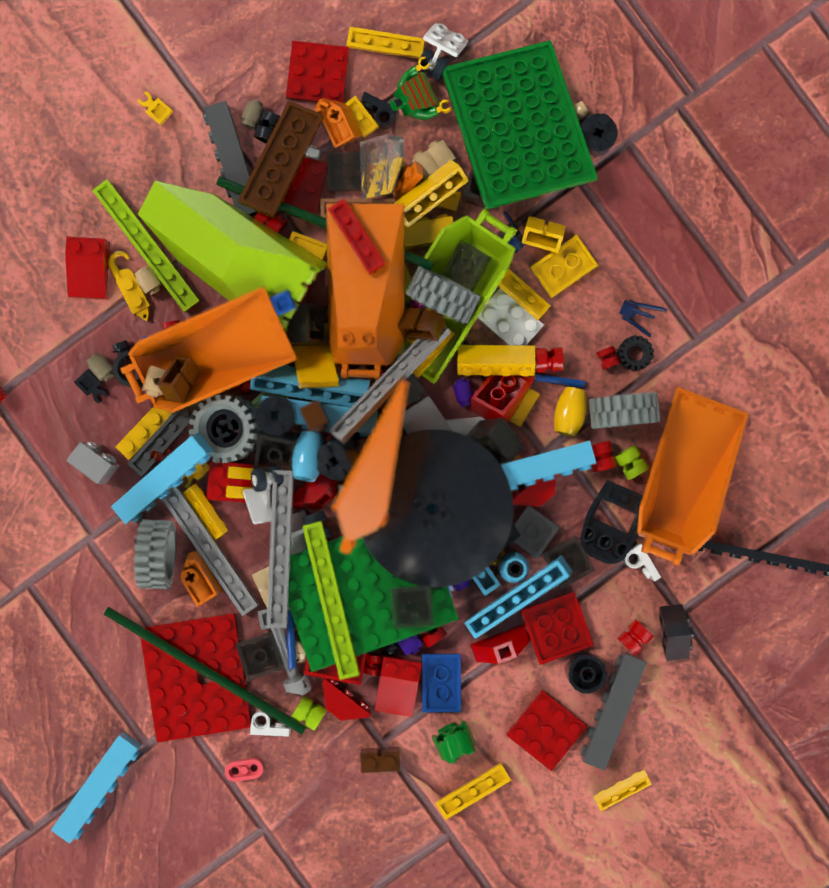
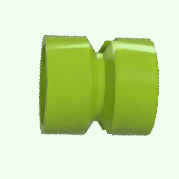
M633 445L615 456L619 466L624 467L623 473L627 480L635 478L650 468L645 459L640 458L641 452L637 445Z
M304 695L291 717L299 722L305 721V726L314 731L327 710L320 704L314 705L313 700Z

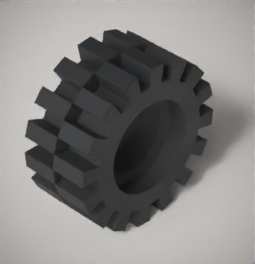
M635 335L625 339L619 345V350L617 351L621 365L632 371L646 368L654 357V349L651 347L653 345L648 342L647 338L644 339L643 336ZM632 346H638L642 349L643 355L638 361L632 360L629 357L628 352Z

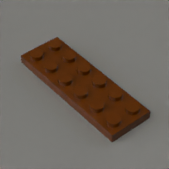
M288 100L238 199L240 204L275 218L324 119L322 114Z

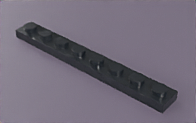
M707 541L698 550L703 552L704 548L711 549L710 553L717 555L727 552L730 553L729 557L741 559V555L747 556L748 561L760 563V559L767 560V564L779 566V563H783L789 569L797 570L798 567L805 568L804 572L816 574L818 570L823 571L824 576H829V564L712 541Z

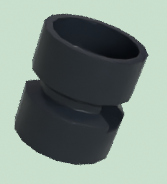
M263 111L259 121L261 125L257 126L253 137L267 144L280 116L270 111Z

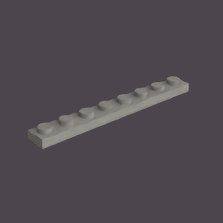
M447 327L444 328L439 341L417 339L329 430L331 435L345 444L393 394L401 381L406 380L451 333Z
M273 470V473L276 472L283 475L284 481L277 487L273 474L267 628H287L294 476L293 471Z
M178 486L176 488L171 487L168 490L169 494L162 500L242 616L257 607L259 603Z

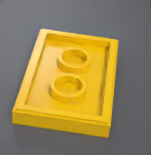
M576 234L560 246L559 253L552 251L533 264L530 269L552 299L599 265Z
M330 345L292 346L297 360H294L299 388L338 387L339 380L332 359Z

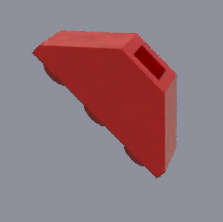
M319 473L314 482L306 481L301 488L293 492L292 506L295 509L323 508L335 497L337 480H332Z
M556 474L554 475L555 479L544 482L543 478L535 480L536 484L526 486L522 491L520 489L516 490L513 493L514 505L541 507L555 495Z
M523 624L472 643L470 646L476 662L500 664L516 658L529 644L530 640Z
M323 679L326 710L341 721L368 718L370 716V706L363 700L359 702L354 698L355 694L347 688L345 690L341 688L338 681Z

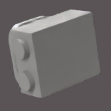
M428 396L405 412L402 430L404 435L420 430L442 429L452 431V429Z

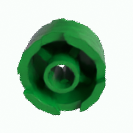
M464 720L459 725H456L455 722L440 728L437 736L432 735L433 743L440 758L444 761L446 760L448 764L456 762L458 757L464 754L470 755L476 751L474 747L476 745L475 739L467 722Z

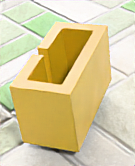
M528 216L521 243L559 253L566 226L550 221L548 224H545L543 219Z

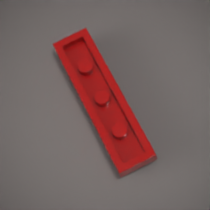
M343 198L328 208V211L368 274L371 275L385 266V261L346 200Z

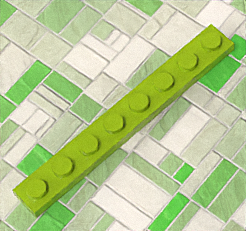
M106 179L92 190L181 309L186 313L201 302L110 181Z
M323 522L302 526L339 678L342 680L358 676L360 673Z

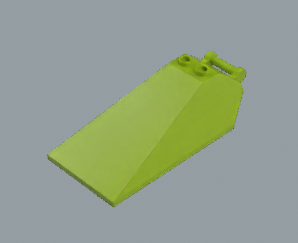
M485 208L477 220L465 216L443 227L424 257L434 262L431 271L480 295V299L468 323L455 320L442 313L447 322L445 326L454 332L456 336L422 374L424 378L433 384H436L507 273L515 252V247L509 242L516 234L517 229L507 226L492 216L490 211L485 210ZM486 220L504 232L505 236L503 239L483 226V222ZM413 277L405 288V309L410 308V302L413 299L406 294ZM406 340L404 341V352L412 345Z

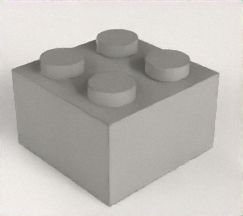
M89 441L80 442L66 460L96 484H106L120 466L116 463L117 459L109 453H103L101 446Z

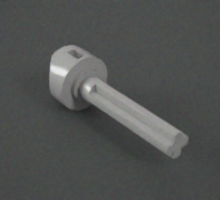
M271 628L288 678L283 681L287 695L290 693L306 694L312 689L308 675L299 673L297 666L296 669H288L287 638L283 628Z

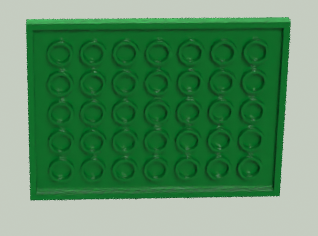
M551 40L445 67L442 76L485 210L597 181L598 177Z
M344 536L327 542L355 657L459 620L447 586H420L396 577L378 563L368 550L362 537L355 539L356 545L348 554L340 550L341 543L345 538ZM306 549L290 555L288 605L311 671L314 672L336 664L309 551Z

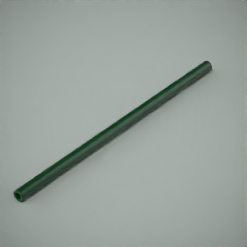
M221 176L217 180V186L240 195L245 187ZM282 202L279 208L280 211L327 229L326 218ZM405 250V261L429 271L432 270L433 261Z
M111 607L105 610L103 615L274 719L301 735L305 731L307 726Z

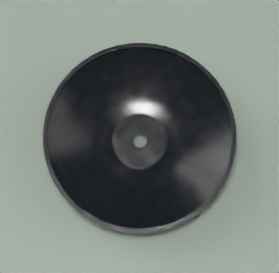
M428 429L401 436L390 508L387 511L390 516L384 527L379 526L376 531L366 534L362 538L378 563L388 572L406 582L426 587H445L467 581L485 570L496 559L509 537L513 522L514 503L507 475L501 464L488 449L461 433L442 429ZM430 503L438 506V511L434 515L430 514L427 510Z

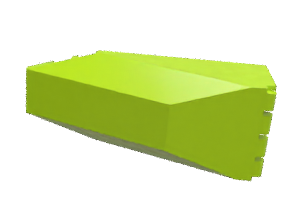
M154 181L138 212L139 217L177 261L229 301L264 286L269 298L289 290L292 298L301 302L308 289L302 283L310 285L316 273L327 268L325 261L213 193ZM296 309L278 316L285 333L293 330L294 326L283 317L286 316L291 319Z

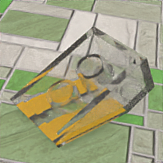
M386 134L360 141L362 199L393 193L404 159L403 137Z

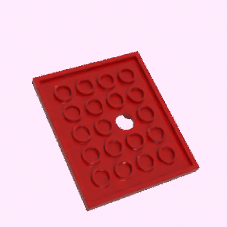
M235 613L144 627L247 690ZM141 638L156 742L251 728L252 720L248 702L212 680L206 684L201 683L198 679L197 671Z

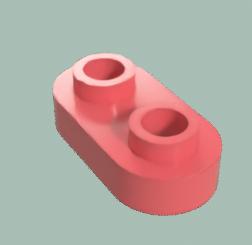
M258 758L231 761L225 768V776L233 782L256 779L263 773L264 765ZM251 765H257L258 769L252 770ZM232 768H238L239 772L234 773Z

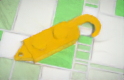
M123 251L114 252L109 257L108 265L132 314L148 322L151 305L136 281L135 274L129 269L119 271L115 263L116 258L119 256H123L127 260L130 257Z

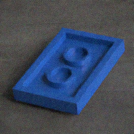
M422 653V712H461L460 653Z

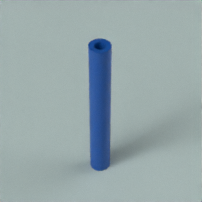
M535 373L534 381L584 388L585 381Z
M288 610V625L286 628L288 669H296L294 620L291 611Z

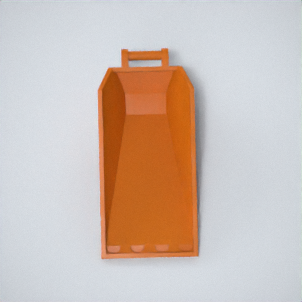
M326 203L328 327L332 359L335 364H342V379L365 377L378 380L382 376V365L393 364L405 341L398 327L405 312V205L348 203L386 263L385 266L369 275L328 211V208L336 203ZM349 364L374 365V370L349 369Z
M263 286L137 341L128 353L132 363L121 367L120 370L122 374L125 373L136 396L135 400L137 403L150 399L154 408L173 413L297 360V357ZM176 356L192 358L201 373L193 387L189 386L191 390L183 402L166 400L164 395L152 397L146 395V393L143 394L132 370L136 369L144 385L150 366L167 370Z
M407 380L401 381L332 507L337 512L345 537L340 546L341 552L345 554L352 551L356 545L355 539L376 531L379 526L384 527L390 516L387 511L390 508L410 382Z
M677 386L640 504L637 533L638 536L645 538L641 552L645 554L651 553L672 561V564L678 566L683 553L688 555L695 554L715 534L748 413ZM654 541L675 549L676 553L673 554L654 547L651 543Z

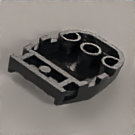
M609 480L605 482L590 505L580 535L581 546L590 557L607 564L619 563L626 557L631 550V546L639 537L637 531L642 495ZM601 499L636 514L628 533L593 518Z

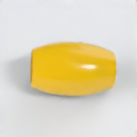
M566 387L563 390L554 412V432L570 437L577 435L583 425L587 412L586 391L573 387Z

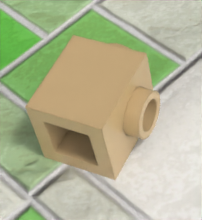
M154 366L148 368L142 388L143 391H147L146 395L152 397L163 395L157 383L166 370Z

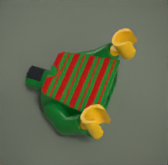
M421 57L417 66H412L401 76L397 83L398 89L394 92L395 99L390 101V106L393 111L401 109L406 117L412 116L415 119L426 121L438 116L440 112L449 113L451 107L447 109L442 108L444 104L449 103L448 100H442L439 105L424 72L420 73L421 69L426 70L430 66V63L425 67L421 66V61L426 58Z

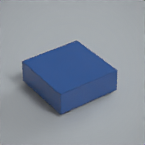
M289 290L270 297L277 316L297 308Z

